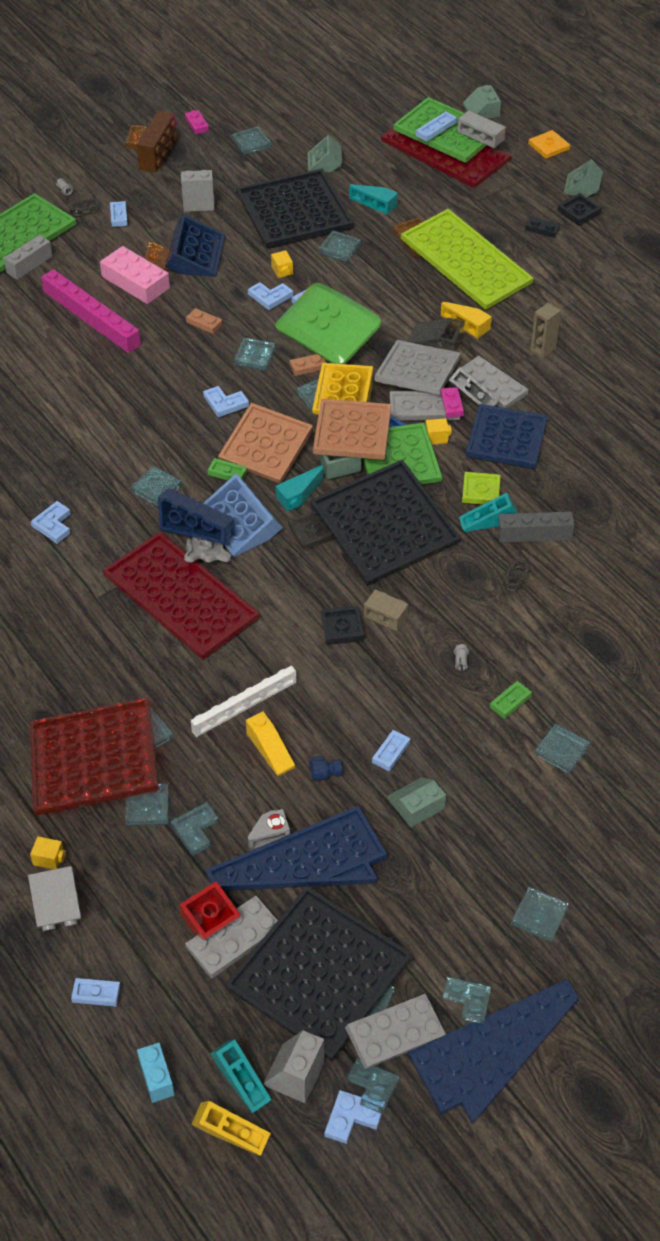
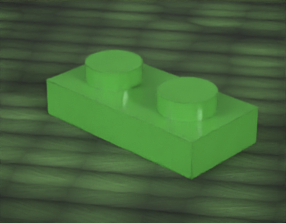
M214 458L207 471L208 475L224 480H229L235 474L244 479L247 474V467Z
M516 681L490 703V708L505 719L531 698L532 692Z

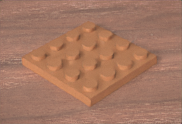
M321 399L313 454L385 460L391 404Z
M251 403L218 458L245 466L248 472L281 484L312 433L313 425Z

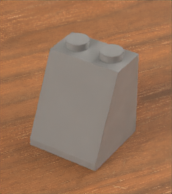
M212 170L181 172L184 212L214 210Z
M72 866L28 875L38 929L42 928L43 931H50L56 929L55 925L64 924L65 927L77 925V921L82 920Z
M302 1030L283 1043L263 1086L306 1103L324 1065V1039Z

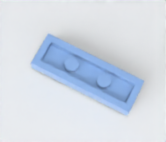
M444 112L417 129L416 136L427 142L457 123V117Z

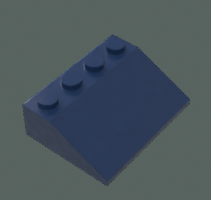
M182 214L174 229L165 267L179 274L215 277L225 234Z

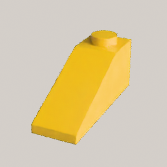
M448 302L441 303V316L477 339L491 329L492 316L482 310Z
M261 712L247 719V735L275 774L279 776L295 768V764L266 714Z
M210 1101L201 1102L191 1124L212 1136L261 1156L270 1136L268 1131Z

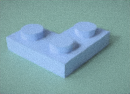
M258 283L248 289V295L270 310L293 297V290L283 283L272 290L262 283Z
M219 386L203 391L204 398L217 417L249 407V401L242 391L225 396Z
M56 501L31 521V526L58 544L70 534V529L61 523L71 515L70 509Z
M340 1090L324 1133L325 1137L347 1144L354 1122L377 1130L384 1110V1104Z

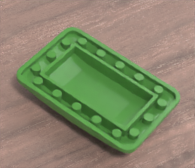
M314 283L280 317L275 326L280 333L313 353L320 355L332 364H345L377 331L382 321L375 313L324 284Z

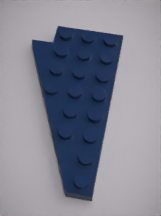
M356 806L208 868L205 872L210 883L217 882L222 890L372 884L377 882V876L371 865L387 859V853L360 807Z
M568 979L408 1052V1057L440 1115L462 1106L471 1124L479 1119L578 1002L579 997Z

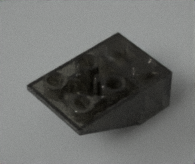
M452 318L419 322L416 324L407 342L456 352L464 337L465 322Z

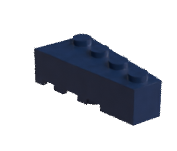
M170 488L158 496L160 530L225 544L235 535L233 517Z

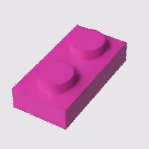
M199 110L185 113V119L195 134L209 131V126Z
M458 387L443 388L440 395L446 418L463 416L464 410Z

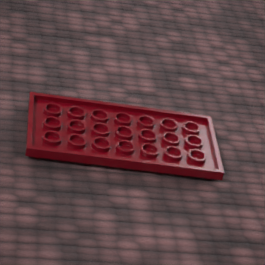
M393 128L381 135L382 142L472 188L477 187L511 161V155L488 145L465 163L393 130Z
M158 532L105 568L103 575L203 660L258 620L260 614L198 562L185 561L184 556L186 553L165 535Z

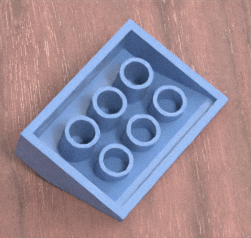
M238 474L230 478L203 503L234 518L235 535L224 544L234 557L270 540L283 528Z

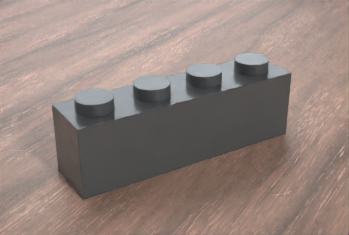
M572 512L499 514L497 526L499 543L572 540L574 531Z

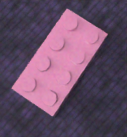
M124 246L100 261L103 278L146 304L170 288L168 272Z

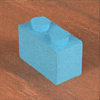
M160 1043L138 1049V1058L151 1102L154 1103L174 1096L172 1081Z

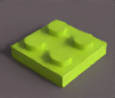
M465 472L462 503L485 504L499 497L500 475Z

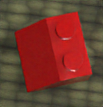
M214 882L180 904V915L192 932L203 940H206L241 917L217 882Z

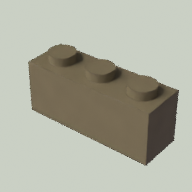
M550 303L538 309L534 315L530 350L542 358L554 351L557 345L561 310Z

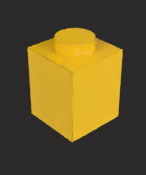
M286 250L271 254V267L278 278L293 275V261Z
M447 419L425 420L431 444L448 443V437L451 436V425L447 424Z
M37 836L30 855L34 866L54 870L58 869L60 863L64 862L66 851L63 849L62 841Z

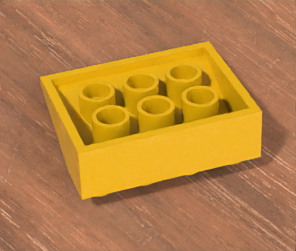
M322 363L312 413L319 415L321 399L370 402L373 386V366Z

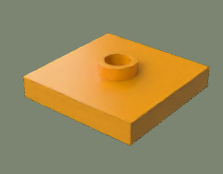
M553 130L533 137L528 141V144L545 159L570 149V144Z

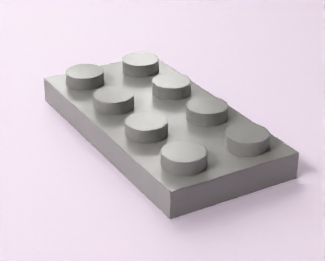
M477 356L461 367L499 399L496 403L498 407L509 408L528 394L526 387L480 356Z
M390 391V415L397 420L446 418L441 395L423 391ZM459 416V417H448V418H446V419H447V420H460V416Z
M254 896L237 908L241 915L237 920L206 940L201 939L197 935L185 943L186 949L211 979L253 951L278 921L257 896Z
M426 994L347 1024L345 1027L365 1070L446 1035Z

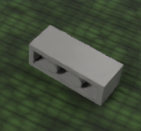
M468 110L458 119L457 132L495 148L505 140L506 127Z
M38 235L4 257L7 274L18 280L51 258L50 241Z

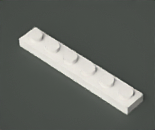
M292 666L282 669L277 674L265 678L257 685L249 687L244 692L230 697L222 704L212 707L211 710L197 715L191 720L192 733L198 737L295 684L296 670Z

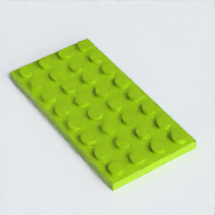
M449 209L401 234V239L485 310L533 283L534 278Z

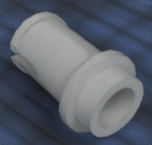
M63 178L57 180L56 186L61 189L62 194L71 195L73 192L72 185L67 184Z
M459 644L454 649V654L456 655L455 668L461 670L462 664L463 670L468 667L467 655L469 654V649L466 645Z

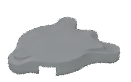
M195 537L192 540L188 538L186 542L187 553L184 556V560L187 562H194L197 559H203L205 562H212L214 560L229 562L231 560V554L223 549V544Z

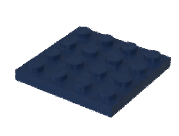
M479 404L466 457L536 469L548 415Z

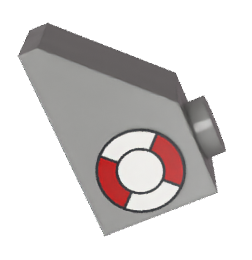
M283 809L271 810L262 814L248 836L249 851L290 834Z

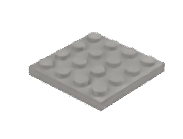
M397 340L375 374V381L440 395L441 390L446 385L459 362L461 353Z

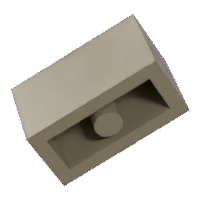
M375 589L364 604V617L398 631L408 617L409 604Z

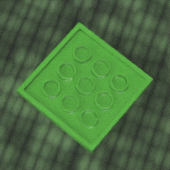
M425 423L390 427L388 429L385 460L362 458L367 475L403 459L421 485L442 481V475Z

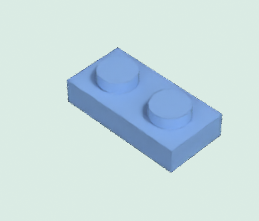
M110 202L112 227L128 226L126 202Z
M392 730L373 756L372 763L390 772L410 744V738Z
M75 978L71 1000L72 1003L117 1007L121 985L120 982Z

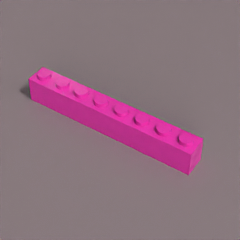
M53 269L41 276L43 291L123 350L129 353L141 345L140 333L136 327Z

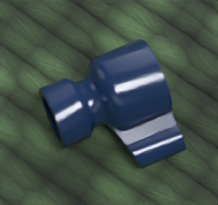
M322 756L308 757L313 781L326 780L329 775L342 776L340 759L332 760L328 763Z

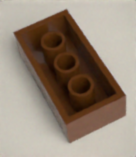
M161 110L156 112L137 143L139 170L156 173L159 167L162 166L163 160L167 158L168 152L178 139L175 113Z

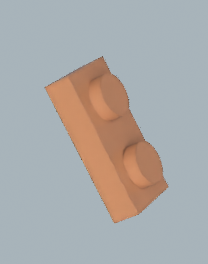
M196 308L186 317L187 323L212 334L223 325L222 319Z
M314 354L290 360V367L294 376L321 370L322 363H326V361L320 355Z

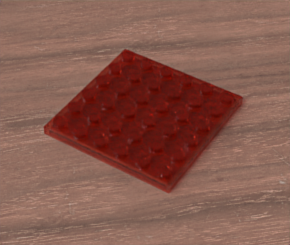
M148 697L30 721L32 804L35 816L159 790Z

